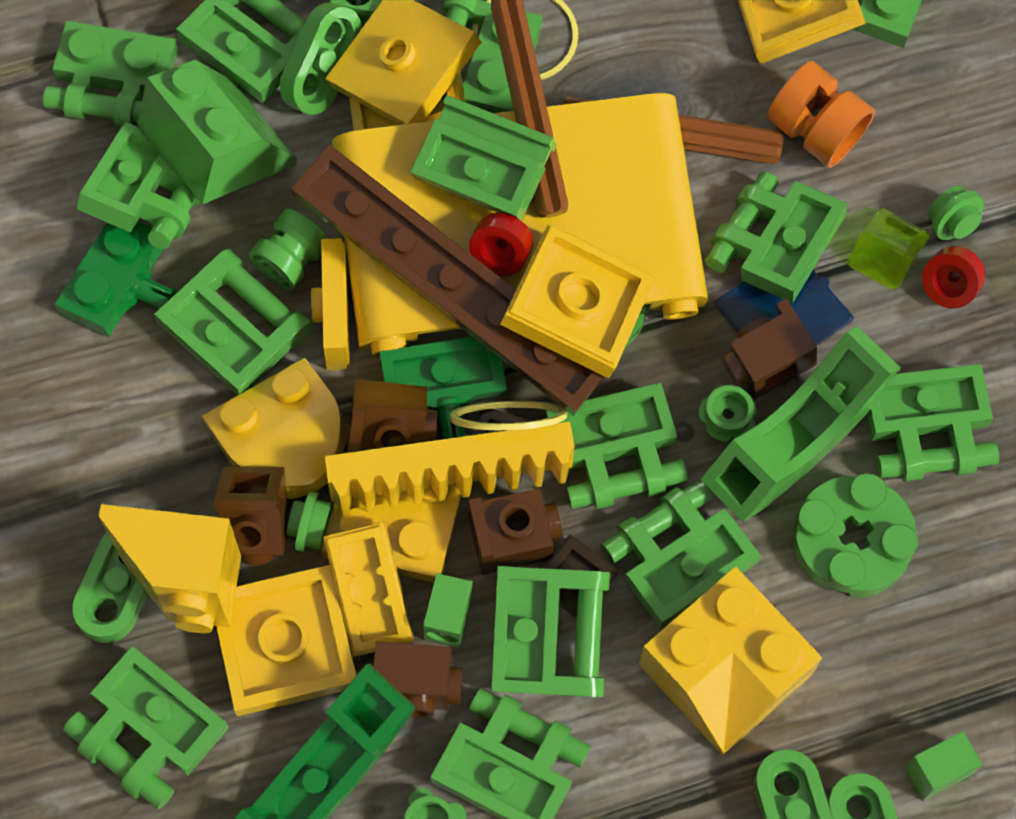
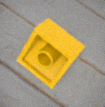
M101 504L99 518L117 554L168 621H175V627L193 633H210L213 626L230 628L241 554L229 519Z

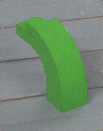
M858 326L854 327L843 335L810 377L782 406L756 427L733 439L700 480L742 522L748 520L788 491L830 453L877 403L874 399L901 367Z

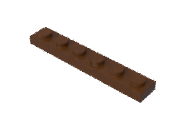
M328 144L291 188L292 196L552 400L565 407L573 416L605 378V376L500 325L516 289L332 145Z

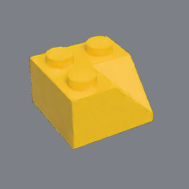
M735 566L644 645L638 665L723 756L813 675L822 657Z

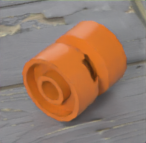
M810 61L803 65L782 87L773 100L766 118L791 139L799 136L804 137V149L826 167L831 168L839 163L861 139L871 124L876 111L851 90L839 93L838 80L817 63ZM817 109H819L820 112L816 115V117L813 116V113Z

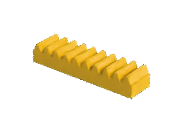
M563 422L532 429L506 430L325 456L331 502L335 501L342 515L349 514L352 500L355 498L360 499L366 511H373L377 495H383L390 507L395 508L398 506L401 492L404 491L409 493L416 505L422 503L426 488H432L438 500L444 501L446 500L449 485L454 484L463 498L470 497L472 485L475 481H480L487 494L494 493L497 478H504L511 491L518 490L521 475L524 474L529 476L535 487H542L545 471H552L559 484L566 483L569 468H572L575 446L570 422Z

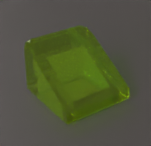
M880 207L862 231L848 258V265L885 287L896 290L905 279L931 235L885 208Z

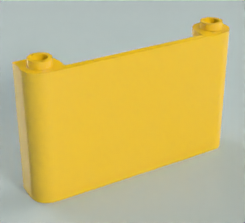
M654 93L548 106L547 110L554 140L557 143L556 150L569 203L568 210L559 216L540 218L537 215L532 197L522 219V222L526 224L533 236L532 251L524 267L519 272L499 277L517 289L540 238L549 223L655 276L643 305L650 304L651 310L663 311L664 319H683L698 314V307L706 305L708 294L676 97L666 93ZM514 111L493 113L516 122ZM434 121L355 130L333 138L332 146L468 253H470V238L479 221L486 215L497 213L419 181L410 173ZM344 236L359 352L371 350L373 357L380 358V351L407 347V344L417 340L418 334L461 329L456 323Z

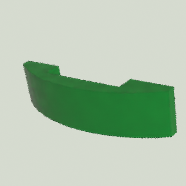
M366 664L325 712L328 715L327 719L251 807L243 808L234 819H329L385 752L416 706L371 664Z

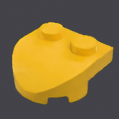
M306 358L299 360L202 415L208 431L233 467H285L288 499L306 496L310 491L315 492L328 483L325 456L342 454L345 444H348V431L337 402Z

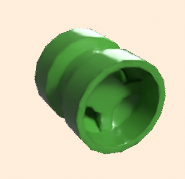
M286 208L273 223L274 234L270 235L269 238H261L248 252V257L257 270L268 280L285 290L292 291L304 278V267L307 265V261H317L322 256L321 239H327V237L310 219L293 209Z

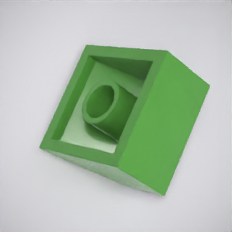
M192 60L147 77L137 125L201 204L296 166L298 159L238 86L226 76L197 60Z

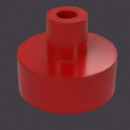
M492 213L483 217L469 241L470 254L498 276H509L519 272L524 267L533 248V236L526 224L506 213Z
M961 246L945 247L939 250L925 265L922 272L923 288L928 297L936 304L950 309L961 308L968 305L982 290L986 277L985 269L979 257L971 250Z

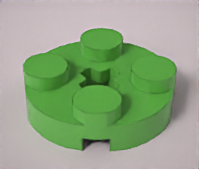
M864 473L858 476L833 478L819 485L808 495L796 518L793 547L801 568L814 583L827 590L831 587L839 592L849 593L848 596L863 598L885 591L901 578L918 547L915 520L902 497L892 488L886 486L880 477ZM846 523H853L857 527L863 526L869 534L865 538L867 548L860 550L855 543L844 545L841 542L840 537L846 531Z

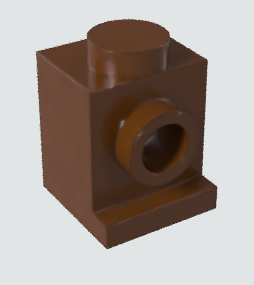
M787 298L776 304V318L769 322L766 318H759L740 329L736 334L737 339L731 342V351L721 357L723 365L734 384L738 387L747 384L755 399L817 365V346Z
M355 379L347 453L435 441L437 411L427 410V387Z
M224 466L214 498L215 511H218L219 518L230 520L241 554V562L248 565H261L271 561L274 555H284L289 521L285 467Z
M540 489L481 501V497L468 500V519L481 575L497 572L498 566L521 567L548 561L553 555V540L562 538V527L555 502L544 504ZM525 518L528 521V526L522 531H513L508 528L505 522Z
M376 642L374 668L416 706L410 717L428 718L434 716V710L448 711V704L460 705L463 667L451 666V647Z

